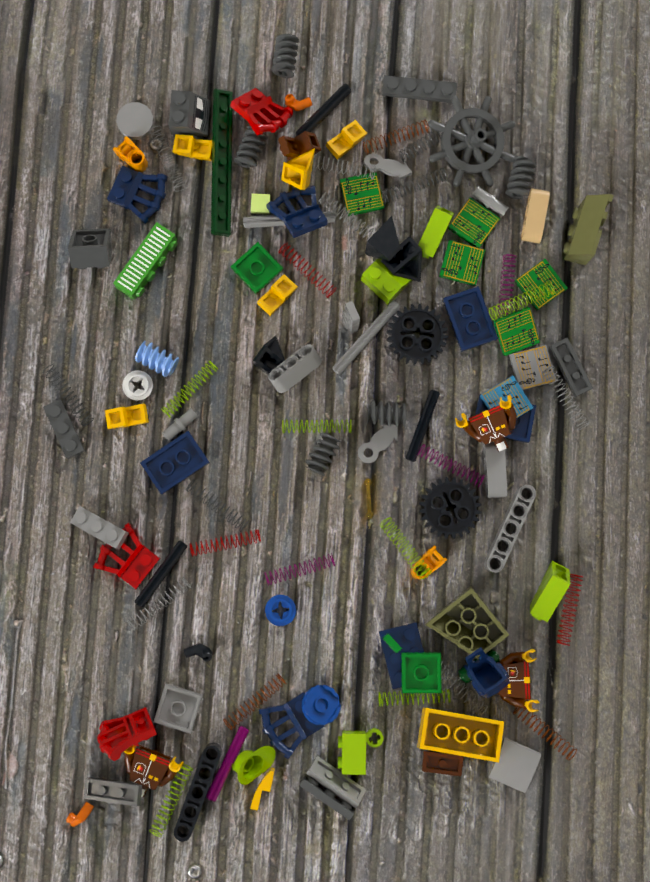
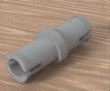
M480 186L472 194V196L485 204L484 207L487 209L489 207L501 217L509 208L497 200L494 194H489Z
M190 408L180 418L173 420L174 423L162 432L163 436L170 442L181 431L184 432L186 427L198 418V415Z

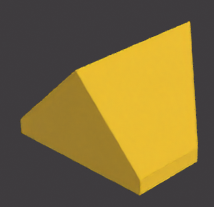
M315 148L284 162L281 180L300 190H305L310 185Z

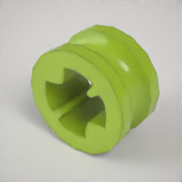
M377 728L369 729L366 733L367 744L371 747H379L383 743L382 732ZM372 733L380 735L376 743H373V740L369 741Z

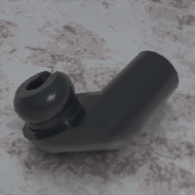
M201 643L184 649L186 658L198 655L205 662L212 659V650Z

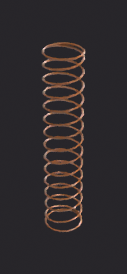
M426 120L421 121V122L424 123L425 129H426V128H427V126H426V124H425V121H426ZM416 123L415 128H416V131H417V135L419 136V132H418V130H417V123ZM407 126L406 131H407V134H408V138L410 139V136H409V133H408V126ZM398 129L397 135H398L399 141H400V143H401V139H400V137H399V129ZM389 132L388 138H389L390 144H391V146H392V143H391V140H390V133L392 134V132ZM366 140L365 147H366V150H367V153H366V154L368 155V154H369V151H368V148H367V141L369 142V140Z
M277 673L276 676L279 679V681L281 680L284 684H286L284 679ZM268 681V683L270 684V686L272 687V689H273V688L276 689V688ZM256 691V693L258 694V696L260 697V699L262 698L263 700H265V699ZM248 698V700L251 702L252 706H253V707L256 706V705ZM228 715V717L231 719V721L233 722V724H234V723L237 724V723H236L235 721H233L232 718ZM228 723L227 727H228L230 730H233L232 728H235V727H232V726Z
M524 709L517 718H519L522 715V713L525 711ZM528 711V713L524 716V718L522 719L521 722H523V721L525 720V718L527 717V715H528L529 713H532L531 718H530V719L526 722V724H525V725H527V724L530 722V720H531L534 716H536V720H535V721L531 724V726L529 727V728H532V726L535 724V722H536L537 720H539V719H537V715H534V716H533V712H529V711ZM540 719V723L535 729L537 730L540 724L544 723V727L540 730L542 732L546 727L545 722H541ZM548 727V730H547V731L544 733V735L542 736V739L546 736V734L548 733V731L551 730V729H549V727ZM568 746V747L564 750V752L566 753L567 750H568V748L571 747V746ZM572 749V751L566 756V759H567V760H568V758L570 757V755L572 754V752L574 751L573 749Z

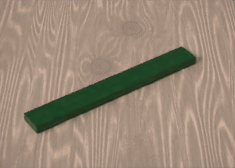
M215 88L213 90L211 234L229 237L231 235L233 111L230 105L233 100V92Z

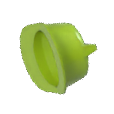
M263 746L256 751H242L232 764L233 770L238 774L240 784L247 785L267 771L275 760L276 751L271 746Z

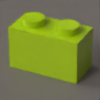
M342 731V736H338V748H342V756H338V769H341V773L346 775H366V731Z

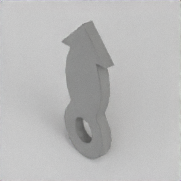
M373 153L366 155L364 158V166L368 165L367 169L370 171L371 166L372 170L375 166V171H381L389 176H399V179L412 175V171L405 162L401 164L396 160L383 159L380 155ZM375 160L378 162V164L373 165L370 163V161Z
M383 424L384 428L377 431L370 442L360 446L358 449L359 459L367 464L376 461L380 451L388 448L394 438L398 440V427L396 425L388 426ZM371 449L373 455L369 458L365 457L364 450Z

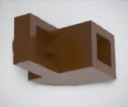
M305 131L295 138L284 135L278 138L280 151L287 157L288 161L314 148V155L321 151L315 133Z

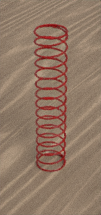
M308 262L299 270L302 271V269L308 264Z
M255 529V534L257 533L255 544L257 543V536L261 543L259 530ZM240 533V536H241V545H240V547L242 546V539H243L242 533ZM235 534V537H236V546H235V548H237V540H238V537H237V534ZM230 535V537H231V547H230V545H229V548L232 549V541H233V538H232V535ZM225 536V538H226V548H225V546H224L222 537H220V539H221V550H220V551H222V544H223V546H224V549L227 550V542H228L227 536ZM215 538V539H216V551H215V552H217L218 541H217V538ZM210 539V540H211V552H210V553H212L213 543H212V539ZM205 540V541H206V553H205V554H207L208 544H207V540ZM200 541V542H201V554H200V555H202L203 545H202V541ZM195 542V543H196V555H195V553H194V550H193V547H192V543H190V550H191L192 557H193L194 555L197 556V549H198L197 542Z
M570 574V575H572V576H570V577L576 576V577H581V578H583V576ZM573 604V605H566V606H564V607H567V606H578V605ZM572 609V610H565V611H563V612H566V611H577V610ZM571 614V615H561V616H562V617H565V616H573L574 614ZM570 619V620H560V621H561V622L571 621V620H573V619ZM569 624V625H559V626H560V627L570 626V625H572V624ZM556 640V641H557L556 643L570 646L569 644H565V643L559 642V641H564V640Z

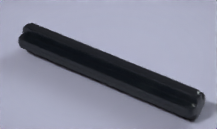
M346 83L343 84L296 131V136L305 131L312 132L351 93L350 86Z
M430 390L406 455L408 461H416L440 392L436 390Z
M178 541L136 598V605L141 608L145 606L186 550L187 545L184 542Z

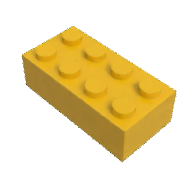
M423 707L417 748L499 763L504 721Z

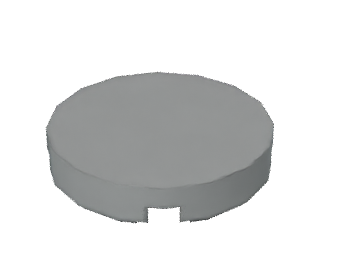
M131 102L125 104L119 110L116 123L124 136L133 140H139L150 134L149 130L154 127V118L151 110L146 105L140 102Z

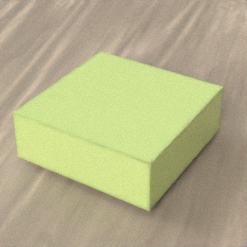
M252 194L251 214H270L266 207V204L270 202V194Z

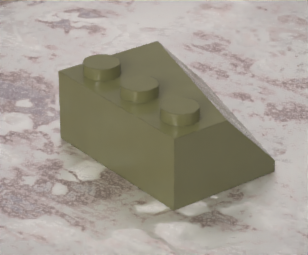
M586 195L581 204L574 208L572 214L574 223L570 225L567 233L570 236L569 242H566L563 248V253H565L564 260L586 266L594 257L602 234V230L599 228L603 226L608 215L605 209L612 202L614 195Z
M471 586L442 608L425 624L469 654H472L481 647L486 654L509 636L507 630Z

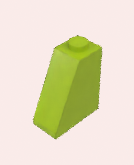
M439 205L435 207L418 244L422 249V257L427 259L434 257L455 214L454 212Z
M551 561L530 604V614L535 619L549 621L571 584L568 568Z

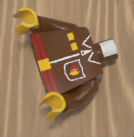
M508 395V401H503L502 397H500V405L468 418L469 421H467L466 414L462 413L463 420L459 421L455 418L456 425L463 428L475 440L485 445L494 441L498 452L509 448L505 436L513 433L512 430L515 428L517 419L511 395Z
M530 649L526 652L509 653L499 663L509 674L510 677L508 679L510 683L497 694L500 695L503 701L513 707L537 712L539 710L533 709L532 703H539V701H528V699H531L529 663L537 660V658L532 659L529 653H533L535 650Z
M132 745L124 751L126 771L130 775L129 780L142 784L141 797H145L148 788L156 790L158 786L164 787L175 778L177 772L184 764L183 761L181 764L176 763V757H170L142 745H139L137 748L135 745Z

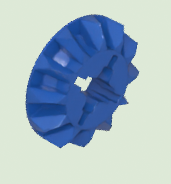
M276 595L267 602L265 614L272 624L285 626L294 619L296 606L290 597ZM279 602H281L283 608H289V610L283 612L282 619L279 613L272 612V610L278 608Z

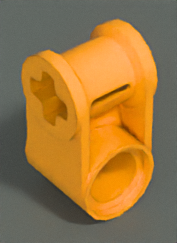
M127 136L124 137V141L117 148H113L115 154L134 171L144 172L147 169L148 162L144 153ZM142 159L141 162L134 163L135 160Z
M435 545L432 546L412 565V567H415L418 562L424 560L421 566L427 564L424 569L430 568V570L420 577L414 572L416 568H411L412 577L418 580L426 577L430 572L432 573L447 561V558L441 556L436 550Z

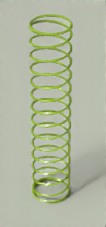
M547 286V288H546L547 291H548V296H547V297H549V293H550L551 295H553V294L549 291L548 286Z
M208 360L210 365L212 364L217 370H219L210 360ZM161 408V410H162L164 413H166V414L171 418V416L168 414V412H167V411L165 412V411Z
M282 420V433H285L284 420Z
M397 535V536L394 538V540H391V541H393V544H394V541L397 540L396 538H397L399 535ZM415 558L412 563H409V562H408V564H411V565H412L413 563H415L414 561H415L417 558ZM418 562V563L415 565V567H412V566H411V568H414V569H415L416 567H418L417 565H418L420 562ZM424 570L421 573V575L417 574V576L421 577L422 575L426 574L429 570Z
M448 688L447 694L448 701L450 703V690ZM444 691V695H443V701H444V703H445V691ZM379 692V706L382 704L383 707V699L380 701L381 694ZM398 693L397 705H399V693ZM403 693L402 705H404V693ZM408 693V698H407V704H408V705H409V693ZM434 693V697H433V703H434V704H435V693ZM439 693V696H438V702H439V704H440V693Z
M183 766L181 767V769H184V770H186V771H188V772H189V771H193V769L190 770V769H187V768H185V767H183ZM178 771L179 774H182V775H184V776H186V777H187V776H191V773H190V775H185V774H183L182 772H179V771ZM175 776V778L180 779V780H182V781H184V782H185V781H188V780H183V779H181V778L178 777V776ZM172 781L173 783L178 784V785H180V786H182V787L185 786V785L179 784V783L176 782V781ZM170 785L171 788L176 789L181 793L182 790ZM168 790L169 793L174 794L179 798L178 794H175L174 792ZM165 795L167 798L172 799V800H174L175 802H176V800H179V799H173L172 797H170V796H168V795ZM163 800V802L170 804L172 806L177 805V802L176 804H171L170 802ZM161 805V807H163V808H165V809H168V810H170V811H171V810H175V807H174V809H169V808H167L166 806ZM164 811L161 812V813L166 814V815H168V816H169V815H172V814H167V813H165ZM156 815L158 818H161V819L166 820V822H167V824H168V821H167V820H170V816H169V819H165V818H163V817L160 816V815ZM154 819V821H155L156 823L162 824L164 827H165V825H167V824H163V823H161L160 821ZM153 824L151 825L152 827H154V828H156V829H160V828H159L158 826H156V825H153Z

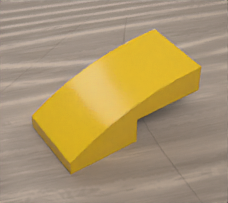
M354 120L345 126L340 134L328 141L326 147L338 160L367 135V132Z
M175 134L172 152L189 158L212 161V140L195 139L194 136Z
M284 274L257 301V304L271 316L293 294L298 286Z
M146 404L105 410L108 429L149 423Z
M271 767L261 779L254 793L250 809L258 810L262 790L270 792L275 768Z

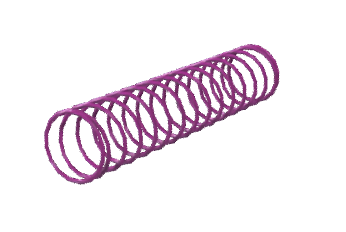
M504 260L503 262H511L515 260ZM504 265L507 267H516L515 265ZM503 284L505 286H514L513 284ZM502 289L506 291H514L513 289ZM501 293V295L513 296V294H508V295H507V294H502V293Z
M425 444L422 445V447H421L419 453L421 452L423 446H424V449H425ZM481 475V476H480V478H481L482 481H483L485 475Z
M332 556L331 561H332L333 565L335 566V562H334V559H333V556ZM265 572V577L267 580V584L269 586L270 582Z

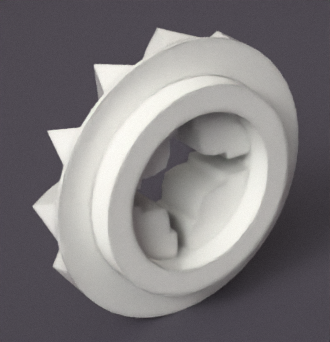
M136 370L126 375L122 387L128 398L139 401L145 400L151 395L153 382L146 372ZM132 381L134 383H139L140 381H142L141 385L144 388V390L137 389L135 391V386L132 383Z

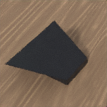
M392 216L367 241L365 250L367 256L390 261L401 249Z
M409 236L400 244L401 249L390 261L382 259L381 262L393 275L421 282L422 249Z
M276 335L263 345L253 359L254 366L267 375L285 361Z

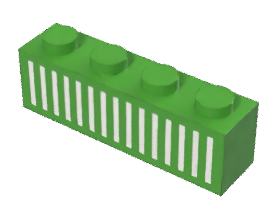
M156 222L114 281V286L133 300L141 297L145 291V285L148 281L151 282L154 279L157 268L164 265L169 251L172 252L176 248V235Z

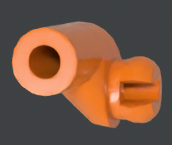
M292 94L285 96V105L295 111H301L312 106L310 97L299 101Z
M86 801L77 815L73 812L68 815L66 822L70 823L72 827L81 824L87 819L94 806Z

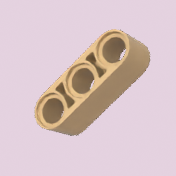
M531 188L527 200L521 240L540 244L550 192Z

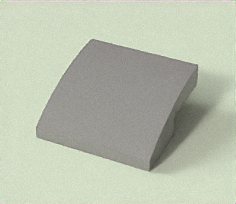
M504 738L501 744L499 763H493L489 771V778L525 793L534 776L541 753L508 738Z

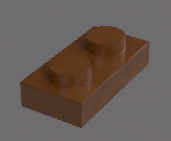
M423 750L421 770L423 772L462 776L464 756Z

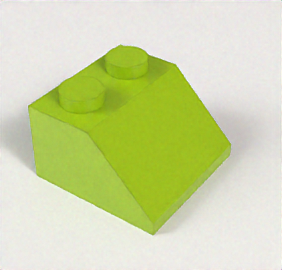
M378 258L362 274L361 281L389 305L412 280L393 275L381 262L382 259Z

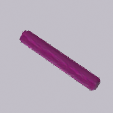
M239 727L206 796L208 800L216 801L232 768V764L235 762L247 737L249 729L246 727Z

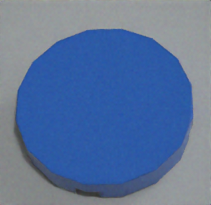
M317 685L311 687L304 694L302 711L309 722L315 725H326L338 717L341 704L339 696L333 688L327 685Z

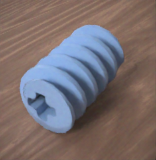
M144 341L136 353L135 361L138 363L142 361L143 366L149 365V369H155L156 373L162 372L164 377L171 376L177 367L179 357L172 360V353L166 357V350L159 353V346L153 350V343H149L146 346V341Z

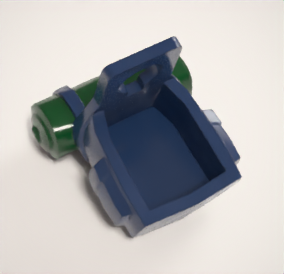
M482 647L465 658L467 665H463L458 670L459 678L465 683L472 681L473 688L479 696H483L485 699L497 694L510 683L508 679L510 676L504 667L498 663L500 657L494 649H491L486 654ZM480 655V656L478 657L479 659H474V660L472 661V659H473L475 656Z

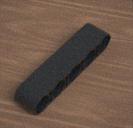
M209 743L200 758L174 828V836L178 841H187L195 828L222 755V748L217 743ZM213 748L217 751L218 755L212 758L208 755L207 750ZM208 768L210 775L204 777L200 773V769ZM193 788H202L203 795H195ZM189 806L194 807L196 814H188L186 808ZM186 826L189 833L182 834L179 831V827Z

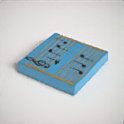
M514 376L480 395L488 410L500 405V397H502L503 401H508V395H511L517 418L533 409L532 404Z

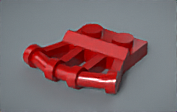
M257 88L232 100L230 105L232 109L248 121L256 135H262L263 132L274 133L278 131L279 127L283 128L287 125V120L293 115L291 107H282L272 102L271 96L266 97Z
M127 523L122 529L129 533L137 548L133 550L123 542L121 548L130 554L129 558L125 561L111 550L112 546L106 543L100 547L101 551L98 561L94 564L93 568L114 573L134 589H137L161 558L140 542L131 525ZM107 555L117 561L122 567L116 569L105 566Z
M145 707L121 718L102 721L97 741L100 744V751L108 754L111 760L116 761L120 758L121 753L130 746H139V742L148 740L152 736L157 735Z

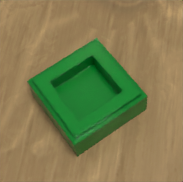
M388 633L383 636L382 639L395 653L402 649Z

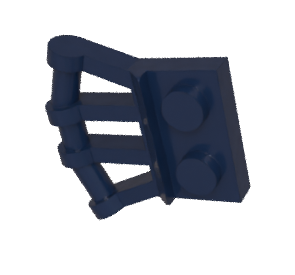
M122 166L107 200L131 210L146 224L149 222L148 219L156 211L160 210V203L162 199H165L167 175H144L139 171L137 172ZM143 182H158V190L143 185ZM139 190L155 196L154 200L148 201L137 196ZM137 202L148 207V209L142 214L133 206V203Z
M315 185L305 190L295 187L290 192L286 193L284 191L273 202L270 201L266 204L267 209L285 223L293 238L328 225L327 218L316 201ZM311 195L312 205L307 206L302 196ZM295 198L301 209L296 211L289 200ZM283 203L289 214L280 210L278 206Z
M302 692L283 705L259 709V714L262 716V730L264 734H267L271 740L269 742L271 746L281 751L286 759L290 758L303 739L324 727V725H315L309 722L304 716L302 699L305 692ZM286 711L287 714L273 723L270 722L269 713ZM290 719L294 726L277 736L273 729ZM296 731L299 733V736L290 748L281 742Z

